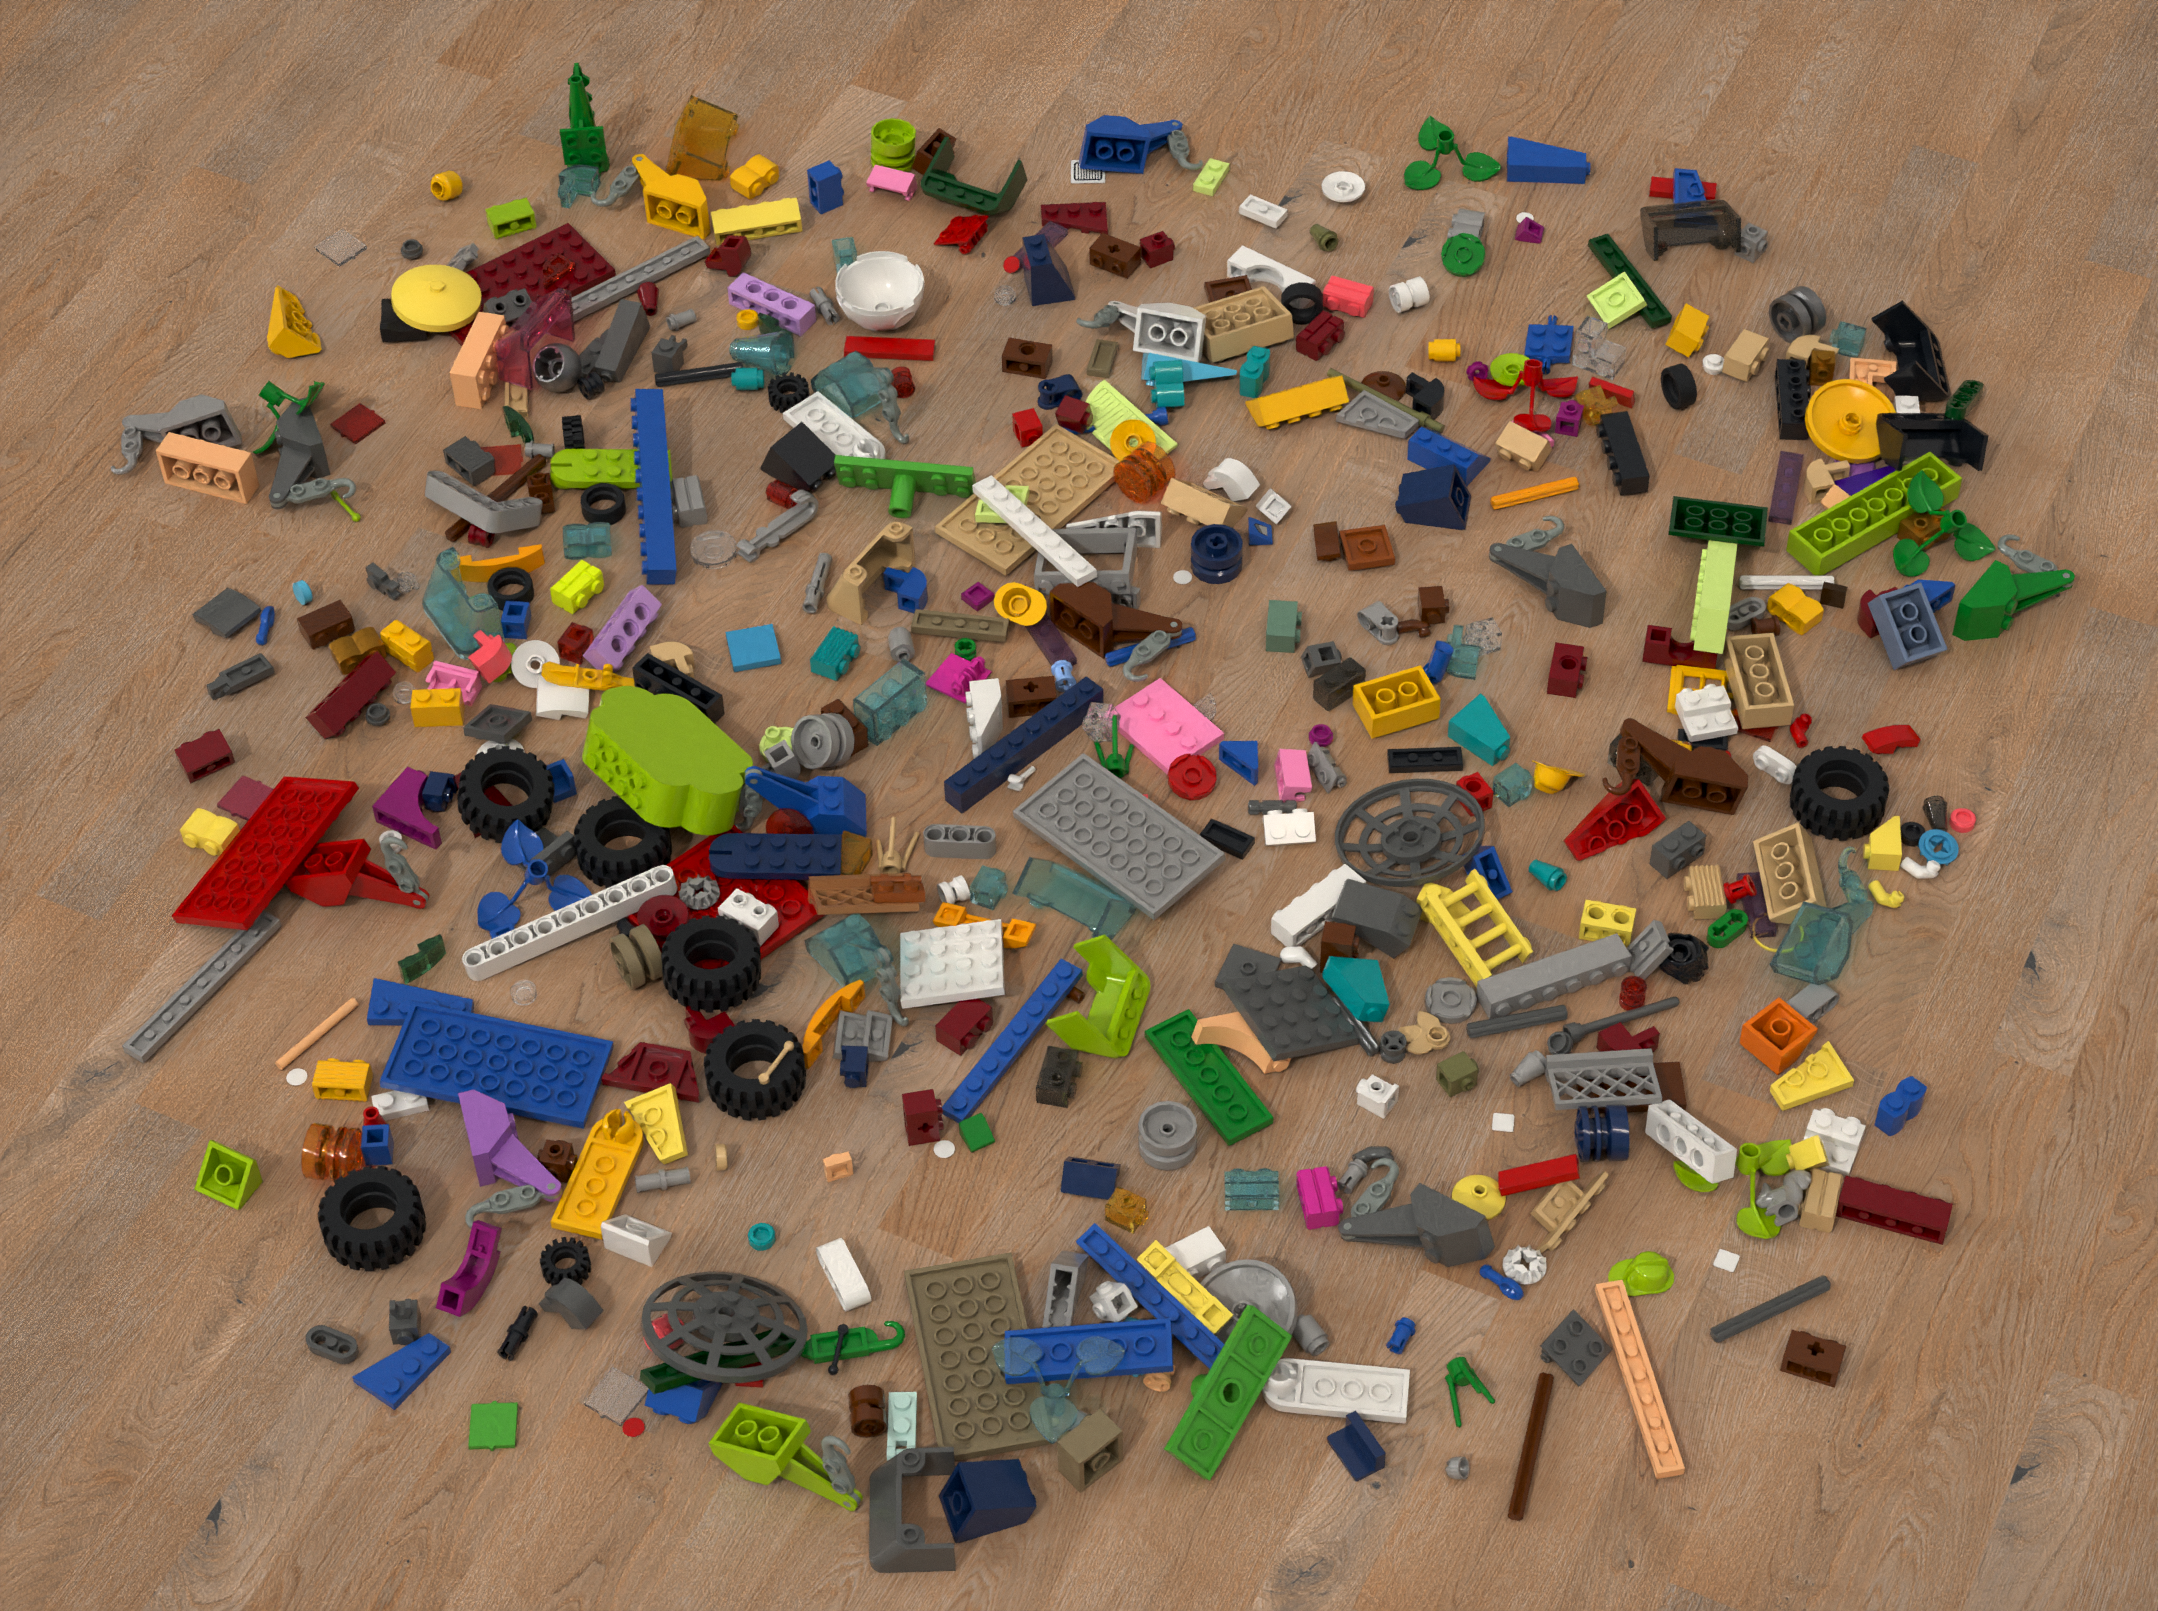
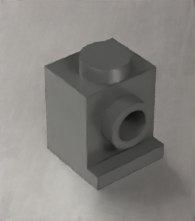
M1334 641L1307 646L1301 656L1308 678L1317 674L1336 671L1342 661L1341 653L1336 648Z

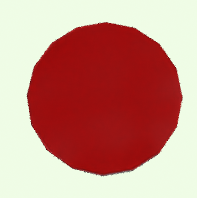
M1183 754L1170 764L1167 779L1171 790L1180 798L1200 800L1207 797L1214 790L1217 774L1212 762L1204 756Z

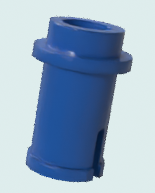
M1405 1317L1396 1321V1329L1387 1342L1386 1347L1390 1348V1351L1395 1354H1402L1410 1336H1413L1416 1332L1415 1323Z

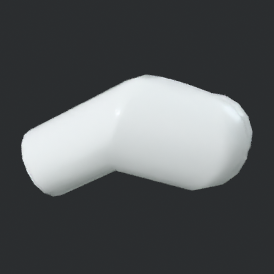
M1906 857L1900 865L1901 868L1917 879L1935 878L1941 868L1940 864L1934 860L1928 861L1927 866H1920L1909 857Z

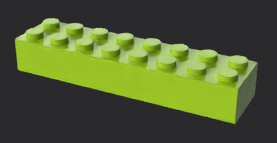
M1928 452L1903 466L1902 471H1894L1790 530L1786 551L1812 574L1825 575L1898 533L1900 521L1916 513L1908 502L1907 491L1911 480L1919 471L1923 470L1941 489L1944 496L1941 507L1958 498L1962 478L1933 453Z

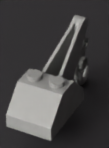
M201 394L180 401L166 413L126 416L122 420L125 430L121 436V449L128 463L120 469L111 466V471L114 474L123 475L136 467L137 458L141 456L143 450V438L161 443L168 432L232 447L242 443V435L225 402Z

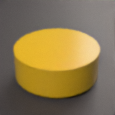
M744 309L736 316L737 326L743 330H752L759 324L758 313L754 310Z

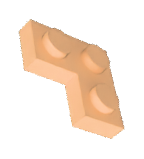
M1850 357L1849 379L1862 381L1872 385V382L1886 383L1884 377L1896 371V361Z

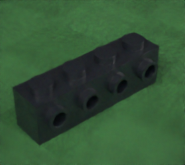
M1777 359L1774 376L1779 439L1807 440L1808 432L1805 425V412L1811 395V386L1807 385L1809 382V369H1805V360Z
M1628 411L1601 414L1600 423L1596 425L1597 437L1602 439V452L1607 454L1608 470L1613 472L1612 481L1614 487H1618L1620 496L1648 492L1650 475Z
M647 653L632 667L635 687L645 689L653 695L673 694L683 697L695 705L714 724L725 714L722 694Z

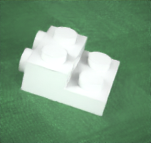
M1708 684L1703 689L1695 691L1691 688H1685L1676 694L1675 709L1690 742L1737 734L1738 726L1730 710L1731 701L1724 685Z
M1827 1108L1821 1110L1814 1109L1803 1140L1819 1135L1830 1164L1819 1169L1842 1174L1845 1178V1175L1849 1176L1866 1125L1861 1124L1860 1120L1855 1117L1844 1119L1835 1116V1113Z

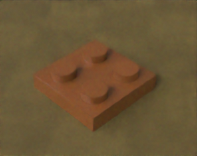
M1385 525L1339 531V540L1348 571L1395 565V556Z

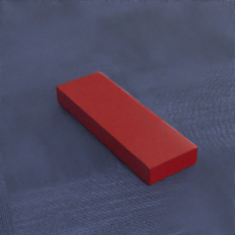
M1652 176L1649 196L1673 199V178ZM1701 181L1706 201L1714 203L1717 183Z
M1576 1154L1498 1172L1501 1196L1580 1178L1579 1160Z

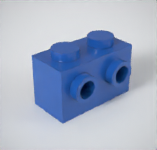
M828 160L807 169L809 197L813 207L820 214H824L842 206L844 190L841 185L843 175L840 168L835 167Z

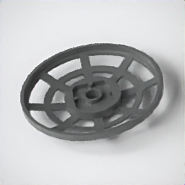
M1434 779L1400 780L1374 788L1363 794L1343 812L1335 830V846L1338 857L1343 865L1349 866L1368 882L1393 887L1417 886L1444 878L1468 863L1483 843L1485 819L1482 808L1477 800L1457 785ZM1410 792H1435L1447 795L1448 797L1440 807L1425 803L1411 804ZM1400 794L1401 806L1388 809L1375 818L1364 810L1381 799ZM1458 800L1471 810L1476 821L1462 827L1459 819L1449 810ZM1413 812L1434 813L1431 819L1421 816H1413ZM1403 814V818L1392 822L1388 826L1382 823L1393 816ZM1357 816L1367 824L1361 833L1359 844L1344 843L1346 831ZM1445 818L1452 824L1455 830L1441 834L1438 824ZM1374 829L1382 833L1381 844H1367L1369 836ZM1478 830V837L1464 856L1457 855L1462 847L1464 835ZM1456 838L1455 845L1450 853L1439 850L1442 842ZM1345 851L1360 852L1365 863L1372 869L1363 872L1353 866L1348 861ZM1383 852L1388 859L1381 864H1377L1368 853ZM1430 858L1441 860L1430 867L1420 868V863ZM1448 862H1449V863H1453V864H1451L1450 866H1448V867H1446V868H1444V869H1442V870H1439V871L1434 872V873H1432V874H1428V875L1421 876V875H1423V874L1430 873V872H1432V871H1435V870H1437V869L1443 867V866L1446 865ZM1396 863L1410 865V871H1395L1389 868ZM1383 873V874H1385V875H1390V876H1395V877H1411V878H1404V879L1384 878V877H1379V876H1377V875Z
M708 1271L692 1273L664 1283L648 1297L643 1307L641 1318L642 1335L649 1348L663 1362L692 1377L722 1383L754 1382L773 1377L785 1371L802 1355L806 1346L808 1331L803 1312L786 1293L757 1278L730 1272ZM681 1285L686 1286L677 1292L670 1302L654 1303L658 1297L667 1291ZM715 1285L729 1286L727 1291L712 1292L706 1288V1286ZM740 1288H742L760 1296L761 1298L750 1300L749 1298L738 1293ZM692 1291L702 1296L695 1303L680 1302L685 1295ZM780 1304L787 1305L796 1315L800 1323L799 1331L784 1324L783 1313L779 1307ZM770 1305L776 1320L761 1316L758 1308ZM668 1310V1321L674 1331L660 1339L652 1326L650 1314L653 1311ZM676 1310L693 1311L692 1321L681 1325ZM758 1324L773 1329L769 1335L761 1340H758L754 1335ZM698 1330L704 1336L713 1339L712 1343L703 1341L690 1333ZM781 1333L796 1339L792 1348L776 1360L772 1361L765 1348L769 1347L779 1338ZM682 1339L693 1347L709 1352L707 1364L697 1363L685 1358L668 1346ZM745 1340L748 1345L723 1346L724 1342ZM755 1353L762 1364L747 1368L718 1367L720 1355Z

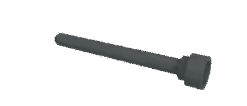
M1678 997L1667 998L1583 1025L1580 1023L1576 1024L1575 1022L1563 1025L1562 1031L1568 1033L1573 1039V1044L1580 1042L1586 1034L1606 1029L1619 1022L1625 1023L1677 1007L1680 1000Z

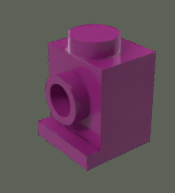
M1575 400L1561 401L1559 412L1556 416L1555 433L1577 437L1583 419L1584 405H1580ZM1562 422L1574 423V427L1562 425Z

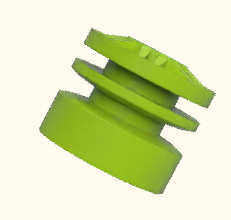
M891 118L881 120L872 127L871 164L873 168L875 165L903 172H909L912 169L916 152V130L913 125L901 119Z

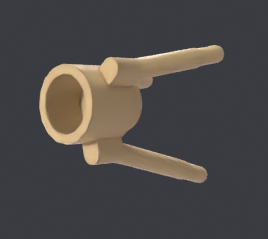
M896 817L891 818L889 848L884 855L881 840H876L879 860L878 870L882 873L891 874L905 871L906 863L919 837V832H915L902 859L900 853L894 850Z

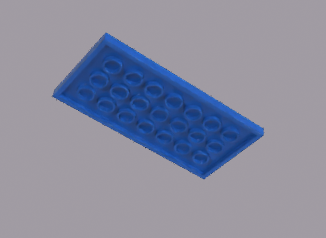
M412 1001L381 1076L380 1087L459 1104L458 1093L474 1089L504 1103L508 1114L513 1113V1115L584 1129L614 1045L613 1041Z

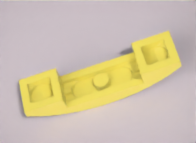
M1157 1240L1137 1258V1261L1154 1279L1214 1335L1234 1316L1217 1298L1212 1296Z

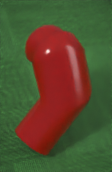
M1806 713L1797 717L1789 728L1798 748H1803L1809 743L1805 733L1812 723V718Z

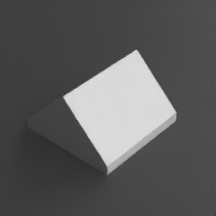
M626 1214L601 1223L605 1249L650 1267L654 1265L672 1235L671 1232Z

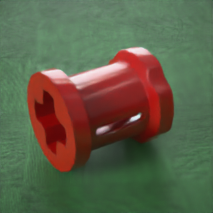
M1748 874L1744 875L1741 880L1731 884L1729 882L1723 884L1725 895L1732 905L1741 898L1757 895L1755 884Z

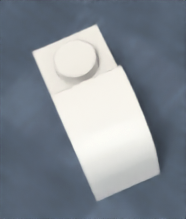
M1225 458L1218 467L1209 471V476L1203 482L1207 490L1223 487L1233 502L1248 499L1260 486L1246 465L1231 458Z

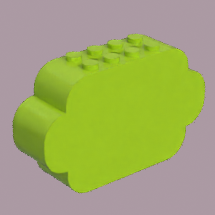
M634 686L611 688L602 693L599 707L593 709L590 715L582 754L583 762L645 821L667 828L682 826L684 829L699 835H716L732 829L736 812H739L740 794L745 784V770L753 766L752 758L689 700L673 694L653 695L645 689Z

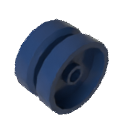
M1222 524L1207 525L1197 530L1191 539V569L1193 574L1199 580L1209 584H1223L1237 578L1242 570L1243 540L1240 534L1232 527Z

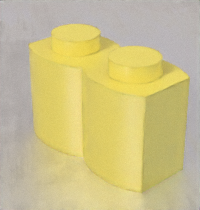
M200 808L193 812L180 829L183 841L187 846L204 849L213 856H220L240 831L238 824L231 819L216 816Z

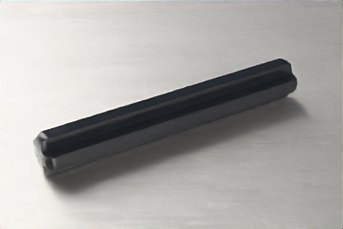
M742 362L657 373L655 374V383L657 387L727 378L731 377L732 373H736V368H743Z

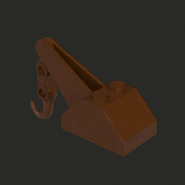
M1628 718L1624 720L1620 728L1622 738L1617 745L1616 769L1621 777L1622 786L1618 788L1613 787L1608 783L1607 778H1603V786L1609 793L1623 795L1631 789L1632 781L1640 768L1641 756L1665 781L1661 789V802L1729 815L1735 814L1748 788V775L1724 750L1699 746L1690 751L1649 729L1635 719Z

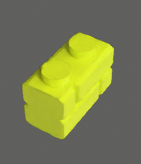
M581 560L550 588L553 604L564 608L565 611L573 615L579 608H584L594 594H599L604 587L603 574L600 569Z

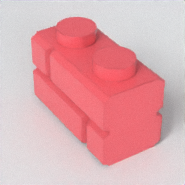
M1331 276L1323 290V307L1348 313L1351 316L1365 318L1373 304L1374 287Z

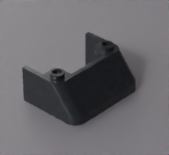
M1903 300L1871 318L1872 322L1885 335L1884 345L1890 353L1893 352L1897 357L1899 370L1884 377V381L1893 389L1896 396H1918L1919 402L1943 401L1951 396L1940 343L1932 330Z
M1945 413L1877 414L1876 429L1881 459L1885 461V464L1892 466L1897 471H1902L1905 457H1921L1928 452L1933 453L1936 457H1943L1950 465L1962 466V463H1968L1977 471H1982L1989 435L1965 418L1961 420L1946 417Z

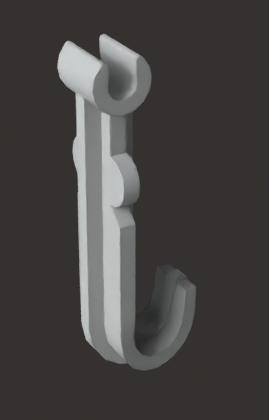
M803 489L793 493L790 498L798 504L768 523V528H758L756 530V537L752 540H740L736 546L741 550L737 553L750 563L756 561L760 555V550L766 546H777L779 539L786 538L816 515L819 507L817 499Z

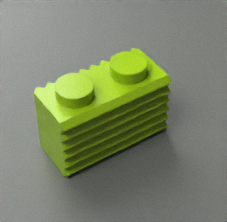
M527 197L485 209L487 223L495 239L537 227L535 214Z

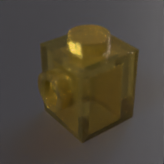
M1119 1186L1105 1205V1221L1133 1234L1139 1225L1143 1226L1149 1212L1147 1211L1146 1198Z

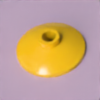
M1136 419L1123 421L1115 427L1111 434V451L1117 460L1126 465L1135 466L1143 464L1151 458L1155 451V434L1152 428L1143 421ZM1132 438L1138 440L1136 447L1130 446L1129 442Z

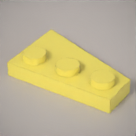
M1828 1041L1822 1045V1049L1817 1053L1805 1058L1804 1063L1797 1068H1792L1771 1084L1770 1092L1781 1110L1784 1111L1853 1087L1854 1079Z
M671 1083L624 1102L633 1114L635 1121L640 1125L658 1159L664 1165L688 1155L676 1088Z

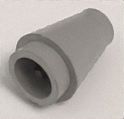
M1537 1050L1533 1053L1528 1052L1509 1075L1511 1081L1517 1087H1520L1544 1074L1546 1071V1058Z

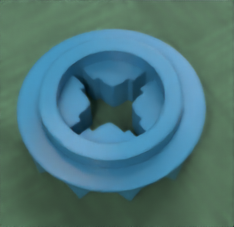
M1938 829L1923 833L1917 846L1920 849V856H1924L1927 859V863L1934 860L1940 865L1945 864L1946 866L1956 859L1959 852L1955 838L1949 833ZM1942 843L1941 851L1935 853L1934 847Z

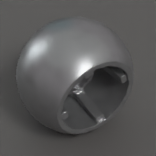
M552 343L542 347L537 352L533 360L532 369L536 381L544 389L551 392H564L574 387L578 379H580L582 363L577 352L570 346Z

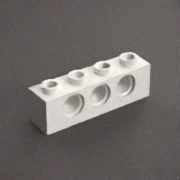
M1671 1100L1648 1106L1645 1130L1648 1136L1712 1184L1733 1178L1737 1155L1735 1147Z

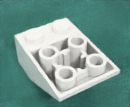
M998 678L969 681L970 691L965 692L966 704L971 706V708H966L967 720L970 725L973 724V726H969L970 740L972 743H976L972 744L973 759L994 745L1003 729L1002 701Z

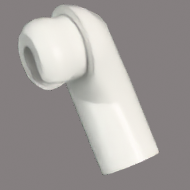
M1287 946L1281 950L1280 958L1283 963L1300 962L1302 966L1306 965L1311 969L1318 964L1301 946Z

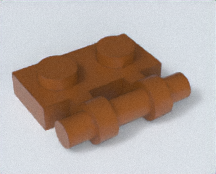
M880 873V876H870L874 903L925 902V889L921 875L911 876V873H903V876H889L888 873Z

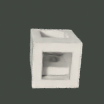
M1373 1074L1368 1080L1363 1078L1356 1088L1358 1093L1357 1105L1384 1119L1398 1102L1399 1085L1395 1083L1391 1085Z

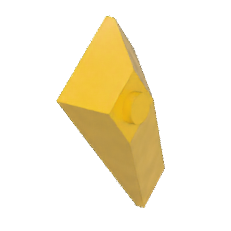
M277 285L274 292L267 334L268 347L273 353L281 354L286 358L319 353L321 351L320 338L317 333H312L310 328L313 325L311 321L306 320L303 316L305 311L297 296Z

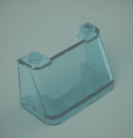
M451 547L437 556L422 599V605L426 615L455 654L461 659L469 660L468 657L480 648L473 636L479 630L483 631L487 636L491 634L493 637H496L499 634L504 642L505 640L498 604L490 595L485 593L468 597L459 569L460 555L454 547Z

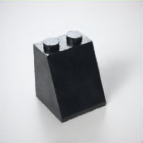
M800 422L770 447L760 469L795 491L803 489L814 493L822 486L824 479L828 478L830 480L835 476L834 460L836 454L803 422Z

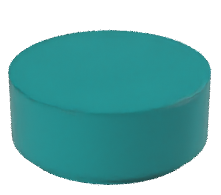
M767 1223L753 1225L748 1231L750 1246L758 1251L771 1248L776 1240L773 1227Z

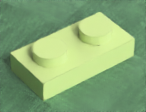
M1209 158L1193 184V191L1214 196L1230 170V163Z

